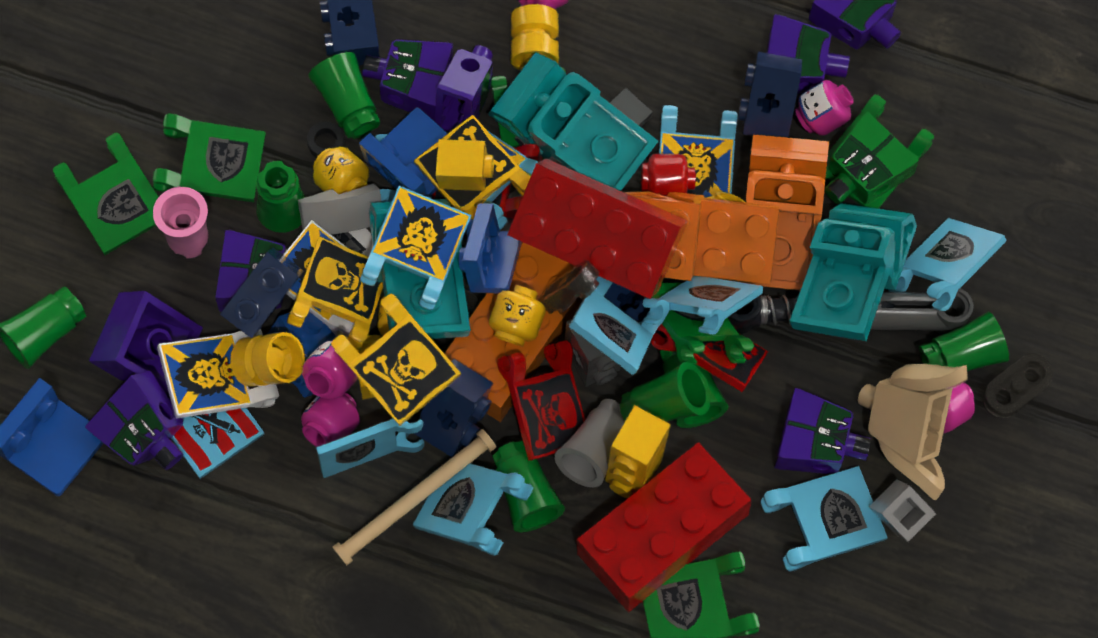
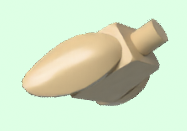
M934 364L905 365L894 371L890 378L879 381L876 386L866 384L858 396V403L871 410L868 430L872 436L878 439L886 459L933 500H937L945 488V479L935 457L939 456L952 389L968 380L966 365L959 367Z

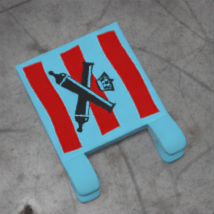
M241 408L183 417V426L174 434L171 440L183 453V457L199 479H201L265 435V433L248 409Z

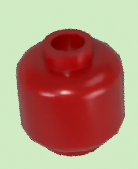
M655 153L649 157L648 163H642L641 192H653L667 196L669 192L687 193V190H695V167H688V161L684 155Z

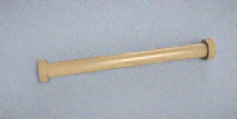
M483 429L476 433L477 438L468 446L459 451L342 545L339 542L336 543L332 548L346 565L350 564L353 561L351 558L353 555L486 450L489 452L493 451L496 445Z

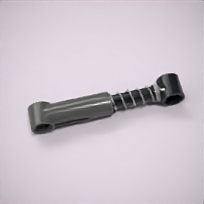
M960 288L951 305L958 312L959 316L951 317L944 311L933 308L932 304L937 299L929 297L927 292H883L870 330L936 331L940 335H944L966 325L973 312V301L970 295ZM759 295L745 305L750 311L748 314L740 315L734 312L727 318L739 334L747 333L754 327L766 325L770 321H773L775 325L777 321H787L791 325L790 318L798 296L795 299H787L785 295H782L780 299H772L769 295Z

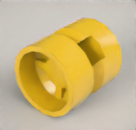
M529 4L516 8L511 13V36L514 38L511 41V64L516 69L522 70L535 52L559 63V41L555 40L558 37V12L549 6L541 4Z
M270 333L264 336L255 335L253 338L248 336L240 339L234 345L230 364L234 376L244 386L258 387L269 384H284L295 381L302 374L305 353L299 339L291 333Z

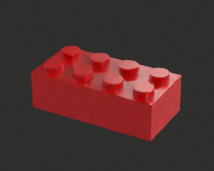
M546 158L536 163L507 235L651 299L661 287L688 221Z
M698 442L577 539V555L629 613L681 568L692 562L749 515L751 498Z

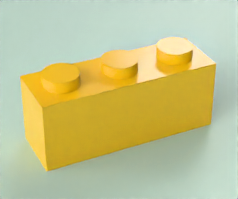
M637 406L633 407L611 445L605 481L610 484L609 487L612 491L622 497L629 498L653 478L663 459L670 429L669 423Z

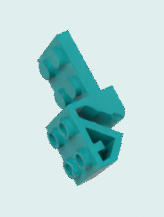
M537 52L534 53L488 113L489 116L524 143L538 145L540 155L545 159L553 156L565 167L619 191L624 188L658 142L652 135L600 96L601 91L581 75L575 72L566 74L556 61Z
M434 199L451 207L447 199ZM377 202L370 205L368 214L373 246L392 202ZM461 243L433 310L425 309L419 305L428 279L387 262H384L377 278V282H383L385 297L388 294H394L431 339L468 337L471 331L463 274L459 267ZM387 315L390 331L397 324Z
M842 203L830 210L829 219H824L818 223L810 245L813 257L790 318L792 328L867 341L884 289L896 290L917 228L914 215Z

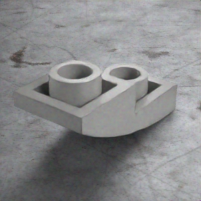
M373 183L342 194H338L331 189L298 200L302 229L304 230L311 220L331 235L370 227L368 212L371 203L382 202L380 189Z

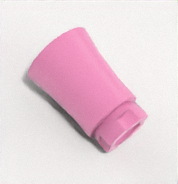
M175 187L165 191L154 204L153 218L155 224L164 233L169 247L175 254H181L187 259L195 258L202 254V249L208 243L206 224L208 207L205 199L199 192L188 187Z

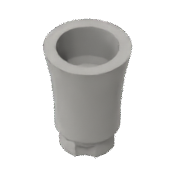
M612 399L602 400L599 406L590 412L573 436L555 453V462L558 468L572 481L586 487H598L603 483L607 473L611 445L625 423L620 412L619 403Z

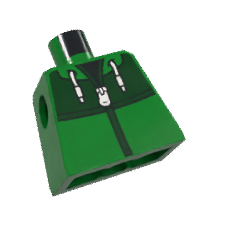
M867 111L832 155L829 170L836 178L825 187V192L838 205L852 193L862 203L869 204L910 178L915 173L919 160Z

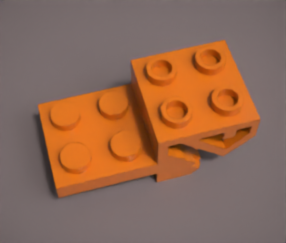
M753 134L745 203L779 206L780 209L770 285L744 281L738 282L761 285L767 288L801 290L813 257L810 245L817 225L821 222L829 141Z
M624 192L688 221L664 278L691 281L693 276H703L770 285L779 206L704 198V195L669 192L667 196L653 192Z

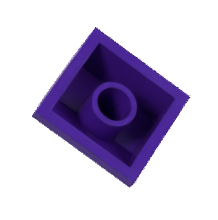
M146 291L119 292L89 362L122 381H126L131 375L151 371L166 395L170 396L157 346L161 343L199 338L203 327Z

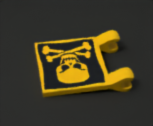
M471 115L442 139L485 141L487 154L494 156L493 177L486 178L485 191L439 189L436 179L438 142L414 160L416 166L448 200L452 207L470 214V219H474L478 203L484 201L509 180L518 193L523 196L531 177L518 166L474 115Z
M319 236L287 323L301 328L311 305L353 322L347 339L359 352L368 336L370 324L383 289V282L376 281L374 286H369L360 281L369 257Z
M388 294L381 300V305L386 314L397 324L361 355L342 334L337 336L331 342V345L397 424L401 426L461 375V372L414 320L395 295Z

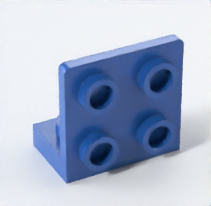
M415 108L380 142L371 133L359 142L364 160L395 189H398V186H402L428 198L438 190L416 166L414 160L448 133L420 108Z
M41 378L37 380L0 425V456L56 496L63 494L102 446L103 442L86 429L85 426L89 423V420L60 401L53 387Z

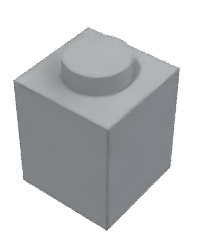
M897 479L869 506L895 535L907 542L936 515L910 485Z

